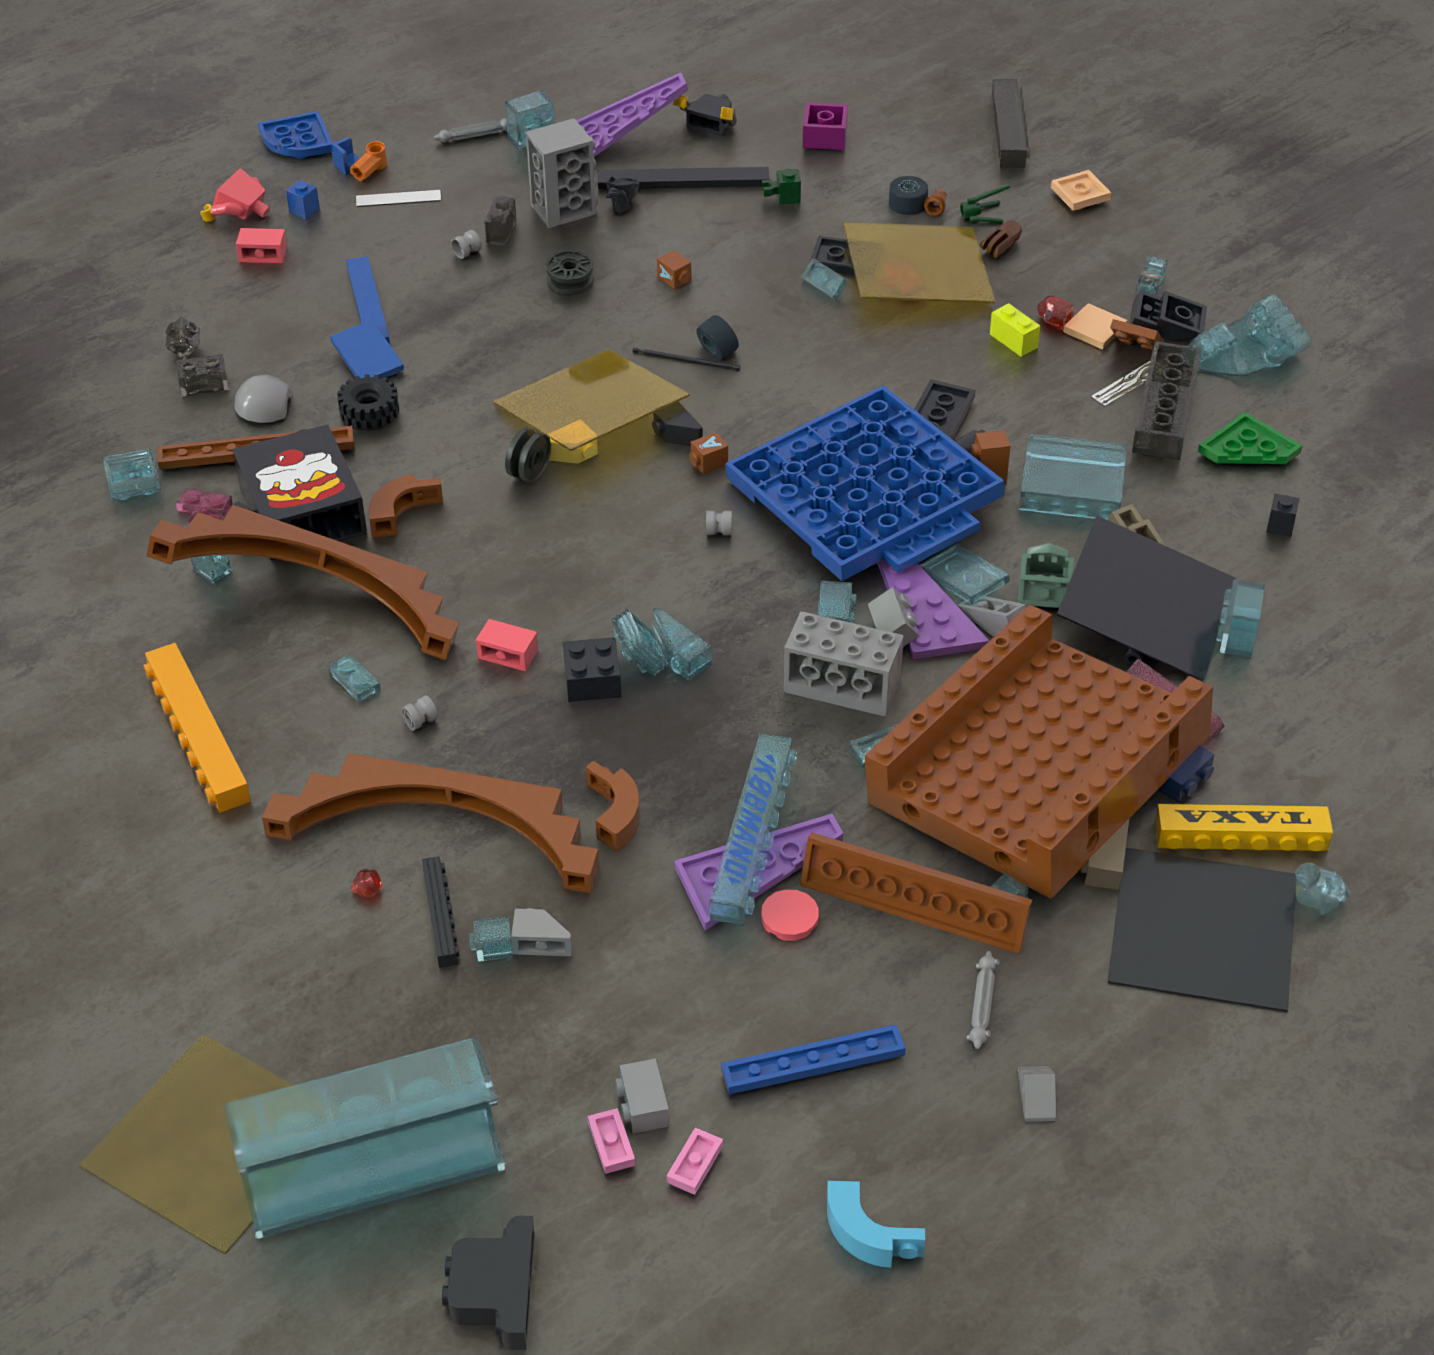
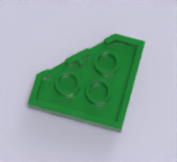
M1243 412L1201 442L1198 447L1199 453L1216 463L1287 464L1299 455L1302 450L1301 444L1246 412Z

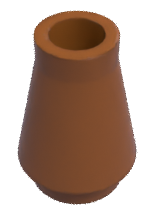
M943 189L935 190L933 194L925 199L924 207L928 214L936 216L944 212L947 195Z

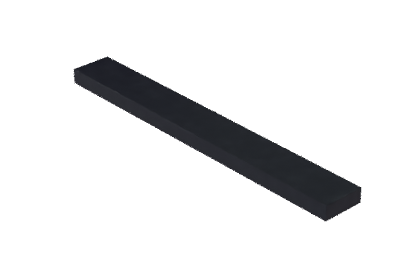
M769 167L598 170V189H607V181L611 176L616 180L621 178L635 180L638 178L639 188L762 186V180H769Z

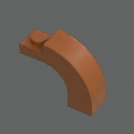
M415 474L396 478L382 486L373 495L369 504L372 538L397 535V517L410 507L443 503L441 479L416 480Z
M592 761L586 766L587 786L612 803V806L596 819V836L598 840L615 852H619L634 837L639 826L638 789L631 776L622 768L615 774H612L607 767H602L595 761Z

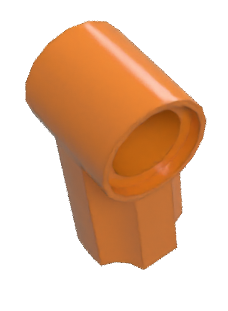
M374 141L367 144L366 153L350 167V172L356 180L362 182L375 170H382L387 166L384 143Z

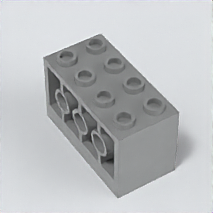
M575 118L527 131L526 142L531 206L546 226L551 228L595 215L598 199L595 194L597 180L594 175L596 161L593 157V150H595L593 138L588 136L584 127L580 126Z
M801 611L784 647V692L886 717L901 680L904 635Z

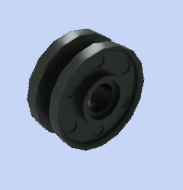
M564 250L553 254L547 260V283L552 291L570 296L586 292L592 287L594 282L593 262L587 254L576 250Z
M530 428L519 430L512 438L505 457L506 473L514 478L520 477L527 483H533L539 479L549 461L551 453L550 438L546 434L536 433Z

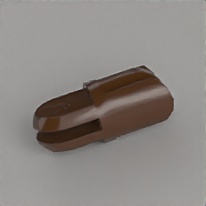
M1013 220L1003 223L981 241L980 247L983 250L987 248L986 252L990 255L993 254V257L997 258L1019 240L1022 233L1021 225Z

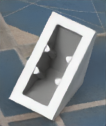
M1049 1066L1018 1067L1024 1121H1056L1055 1073Z

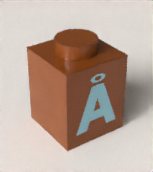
M673 250L657 258V277L673 289H676L692 280L691 262Z
M717 432L691 441L690 461L703 474L723 467L728 462V445Z

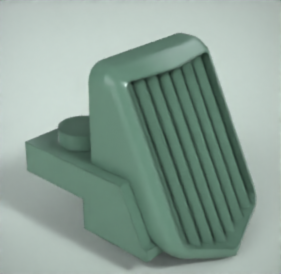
M1047 543L1030 547L1026 553H1022L1017 603L1060 608L1073 575L1074 557H1070V552Z

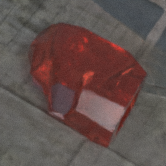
M1047 296L1038 303V314L1043 317L1045 322L1057 327L1058 330H1064V325L1074 316V306L1069 301L1056 296Z

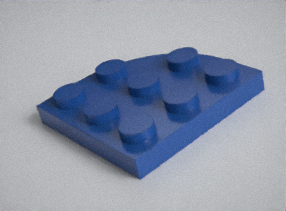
M319 111L257 123L264 144L271 151L278 154L304 159L307 156L324 155L332 152L331 144L333 142Z

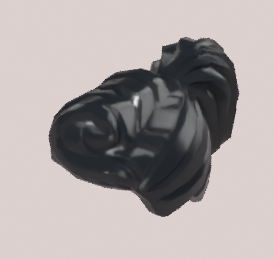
M611 176L608 179L607 189L609 193L605 197L612 199L613 209L616 213L623 214L630 208L629 202L637 195L639 190L638 178L635 180L631 178L616 180Z

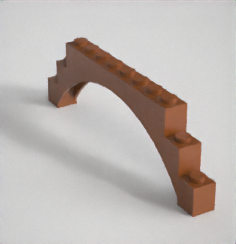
M235 505L231 507L223 520L198 512L187 528L161 520L150 535L147 557L170 565L174 561L192 557L234 554L276 558L325 571L360 587L388 606L415 634L422 646L421 652L446 660L454 644L460 622L439 616L443 597L423 590L428 573L423 570Z
M348 753L338 777L311 773L300 797L290 794L273 793L262 816L266 836L293 840L295 834L316 823L356 809L394 803L449 805L494 818L528 838L555 865L562 877L564 889L591 893L600 868L599 850L588 846H578L581 839L580 819L560 816L563 809L561 789Z

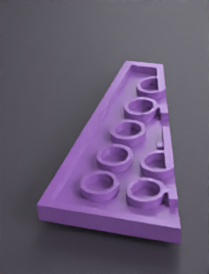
M680 72L576 120L595 142L593 157L689 89L682 73Z
M825 815L755 836L757 838L755 844L745 840L739 841L738 843L753 851L752 855L742 854V856L750 859V863L729 854L730 849L742 850L733 844L675 860V870L704 930L706 931L801 869L804 864L807 839L811 832L843 841V832L834 815ZM727 858L747 866L746 877L741 878L726 871L724 866ZM729 864L730 869L743 873V869ZM727 876L740 881V883H731Z

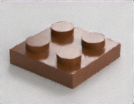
M1115 319L1112 320L1110 329L1115 334V337L1119 338V342L1126 345H1132L1133 342L1141 344V348L1149 351H1154L1155 348L1162 350L1164 340L1158 331Z

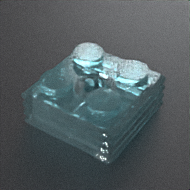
M143 449L103 458L112 500H126L131 496L141 494L151 495L160 490L152 449Z
M625 609L624 612H620V615H616V618H612L614 625L612 633L623 645L620 648L622 655L628 661L633 659L642 673L648 671L651 675L656 676V672L660 673V669L664 670L665 666H669V662L654 631L629 609Z

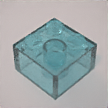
M543 90L505 102L508 139L519 150L527 148V131L556 123L554 101Z
M1233 579L1232 589H1226L1223 604L1228 605V607L1222 608L1220 623L1225 625H1219L1216 640L1221 642V653L1252 657L1265 589L1264 584Z

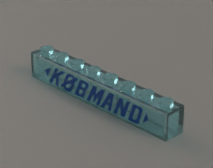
M764 733L759 734L710 897V920L744 925L747 914L752 915L755 903V898L752 897L753 892L758 893L760 888L761 875H759V871L765 870L767 862L765 850L771 849L773 841L771 829L772 827H777L779 820L777 808L783 806L785 798L783 787H788L790 782L791 770L788 769L789 766H794L796 760V750L792 749V738Z

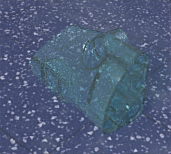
M1271 294L1252 304L1242 318L1228 325L1225 322L1220 323L1199 334L1189 346L1180 350V364L1214 374L1247 376L1269 367H1280L1285 360L1310 347V338L1283 302L1276 295Z

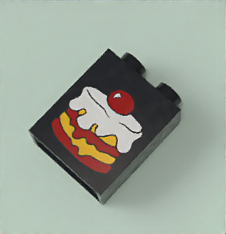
M328 424L232 449L239 487L247 506L253 509L255 513L339 542L367 535L361 493Z

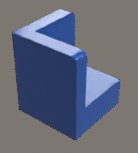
M346 137L331 144L334 166L345 175L351 173L350 167L360 159L353 153L352 139Z

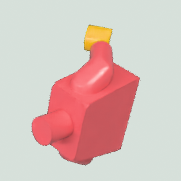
M240 168L217 189L213 206L206 204L203 208L204 211H201L200 214L205 222L212 221L215 216L223 214L246 220L254 212L264 218L268 214L270 207L263 203L266 191L258 178L250 177Z

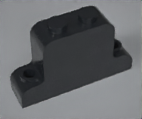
M515 1216L510 1219L503 1230L502 1238H462L454 1243L451 1257H446L445 1277H449V1285L443 1286L442 1306H449L452 1321L458 1325H496V1336H501L503 1345L513 1350H527L535 1238L533 1216Z

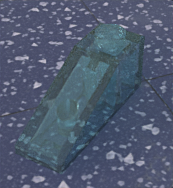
M657 606L653 608V628L672 670L690 680L711 665V646Z

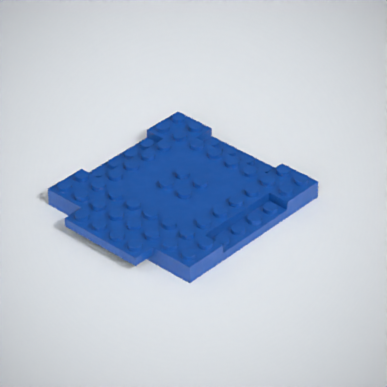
M884 385L725 463L727 479L754 503L762 502L812 547V555L841 581L881 560H885L898 573L980 530V522L970 513L1004 496V480Z

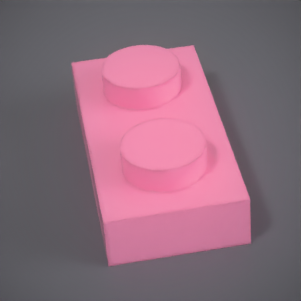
M618 1108L587 1116L588 1125L605 1174L635 1166V1157Z
M695 1128L668 1172L667 1183L695 1195L723 1148V1139Z

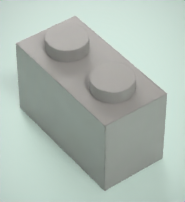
M892 587L868 603L876 629L904 635L903 647L920 636L916 626L918 620L911 612L910 607L912 603L905 593L900 594Z
M656 1058L619 1065L620 1078L615 1079L618 1097L624 1096L625 1103L621 1104L624 1122H630L632 1133L669 1127V1109Z

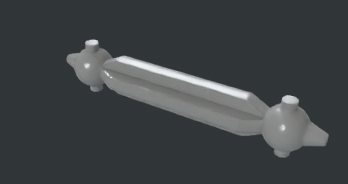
M504 118L500 122L488 121L456 127L450 131L441 130L438 135L434 136V139L446 143L450 139L462 140L494 134L500 130L509 131L511 127L516 125V121Z
M987 951L985 956L976 964V968L981 969L977 976L971 1022L973 1029L970 1035H967V1040L974 1043L975 1049H979L987 1041V1038L991 1036L990 1031H986L990 1020L995 980L993 971L1000 962L999 959L992 957L990 951Z

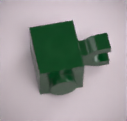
M777 170V181L762 180L764 197L777 194L779 205L801 203L799 170Z

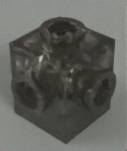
M180 317L175 323L171 322L165 331L167 335L165 348L184 360L200 344V328L183 317Z

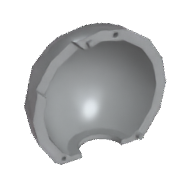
M268 374L253 376L244 381L236 392L235 411L240 417L258 423L285 419L287 401H291L292 390L279 377Z

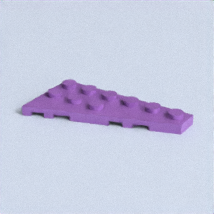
M885 560L877 562L887 590L893 587L900 594L905 593L912 603L910 609L918 620L916 626L920 635L907 644L913 660L980 650L989 642L987 637L918 563L898 573Z

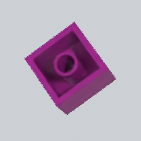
M806 102L803 123V148L830 149L834 151L845 150L848 105Z

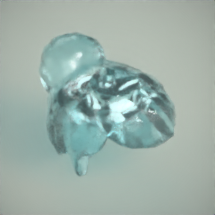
M1307 862L1298 866L1295 871V878L1298 882L1295 890L1296 900L1303 906L1320 909L1321 915L1336 908L1339 903H1344L1349 896L1350 889L1347 887L1346 882L1331 869L1318 867L1314 863Z

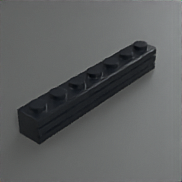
M439 856L428 859L424 858L422 859L438 965L439 968L457 965L456 957H460L458 946H454V943H457L456 932H452V929L455 928L454 918L449 916L453 913L451 904H447V901H450L449 890H445V887H448L447 876L443 877V874L446 873L445 864L440 862Z

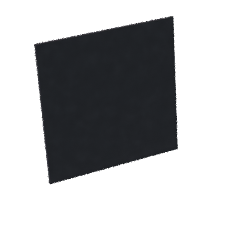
M1096 515L1057 615L1203 681L1237 578Z
M1126 848L1108 983L1288 1012L1297 874Z

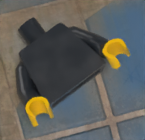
M704 94L693 102H688V97L681 95L673 102V105L679 106L681 110L686 112V127L723 136L728 125L734 126L737 123L732 102L725 94H720L719 96Z

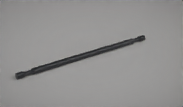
M635 347L632 349V352H642L660 357L734 368L735 370H740L741 368L739 365H730L728 363L647 349L642 350Z

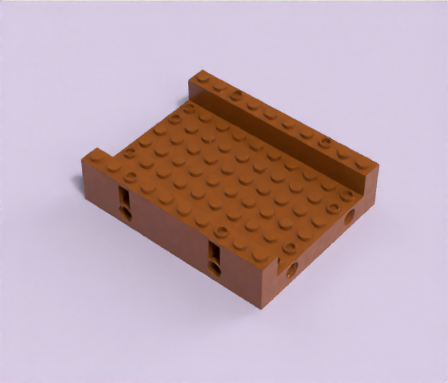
M1028 605L864 755L868 804L1052 899L1089 861L1090 857L1167 781L1169 776L1211 735L1213 686L1189 676L1173 693L1052 639V614Z

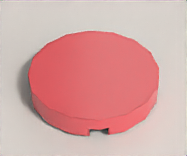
M798 890L778 891L769 896L762 905L761 922L765 930L769 934L770 932L775 934L778 939L796 941L806 938L818 925L819 908L815 900L804 892Z

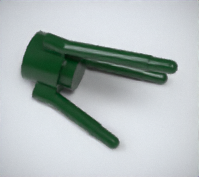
M1010 184L973 198H967L966 202H961L960 211L962 219H969L970 223H1003L1004 220L1001 218L977 217V215L981 214V208L1000 204V200L984 203L977 201L1009 189Z

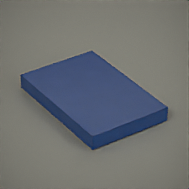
M372 320L330 336L331 343L355 377L365 378L364 375L369 374L370 377L379 375L380 379L404 370V364Z

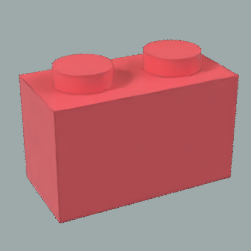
M241 228L236 241L239 262L283 263L287 251L285 229Z
M488 619L476 638L478 659L526 672L538 652L537 632Z

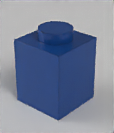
M299 180L286 190L290 213L307 219L320 209L316 186Z

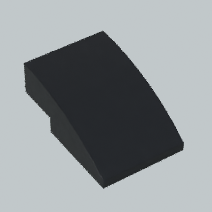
M1139 290L1132 305L1129 323L1156 330L1163 339L1184 340L1201 338L1204 333L1207 306L1164 291L1162 297H1158Z

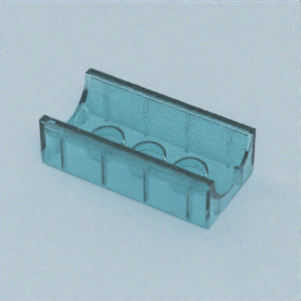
M478 1037L223 1104L256 1239L505 1170V1162L491 1112V1107L498 1105L497 1096Z

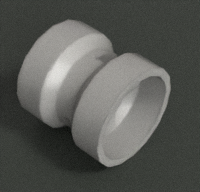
M469 230L464 233V236L453 238L451 246L456 256L463 259L469 256L470 252L475 253L481 250L482 242L474 230Z
M707 510L706 535H715L716 533L731 535L732 511L716 513L713 510Z
M427 695L419 698L415 704L409 703L401 707L403 719L412 731L421 728L425 722L430 723L438 719L437 709Z

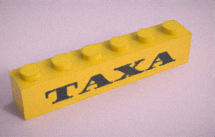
M1158 804L1155 818L1158 848L1328 851L1333 834L1327 806Z

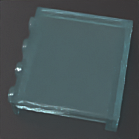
M1029 434L1019 510L1094 519L1098 515L1108 520L1111 512L1121 507L1127 445Z

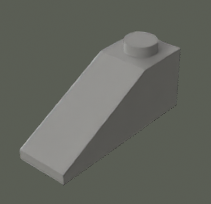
M977 594L957 605L970 620L993 637L1026 608L1025 604Z

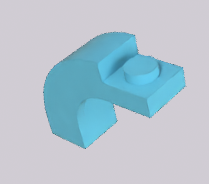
M828 1181L827 1218L829 1226L837 1241L850 1254L864 1262L881 1267H891L892 1256H900L904 1259L924 1257L925 1228H893L879 1225L869 1219L862 1210L860 1204V1182Z

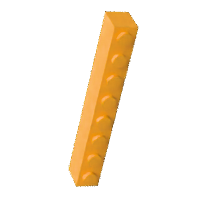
M176 643L146 652L147 664L143 665L148 680H154L152 686L156 696H162L160 702L165 714H171L169 721L173 731L179 730L180 732L178 734L180 745L183 750L188 749L189 752H186L191 767H197L198 769L195 772L201 786L206 785L207 787L204 790L209 804L215 803L219 813L251 802L247 782Z

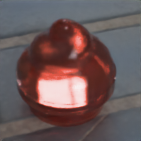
M363 869L357 873L351 890L361 896L373 897L378 891H381L382 882L376 870Z

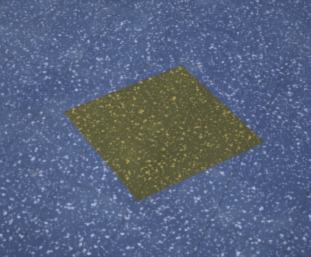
M843 222L860 298L995 303L973 227Z
M608 349L494 400L493 403L539 432L546 434L550 439L563 447L573 451L687 398L690 394Z
M202 1034L79 1166L225 1254L344 1118L345 1114Z

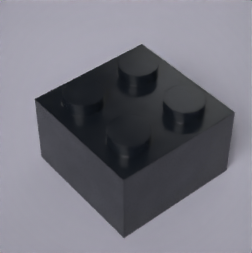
M616 637L563 642L568 702L621 697V678Z

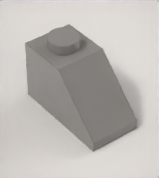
M515 909L511 935L513 954L572 956L571 934L543 909Z

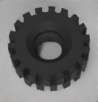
M369 374L364 375L365 378L356 376L354 381L347 380L346 385L342 384L340 391L338 390L337 393L341 420L345 421V425H352L353 429L356 430L362 427V431L372 428L373 431L378 430L377 426L386 427L387 422L392 423L394 417L397 418L399 411L397 388L396 386L394 387L392 381L388 382L386 377L380 379L379 375L370 377Z

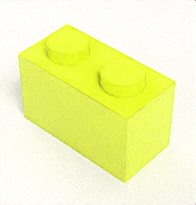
M1008 303L992 312L990 335L1022 357L1038 348L1040 325Z

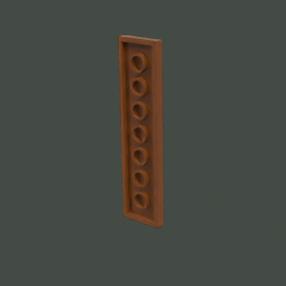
M811 832L807 839L800 886L1017 954L1020 953L1031 909V899Z

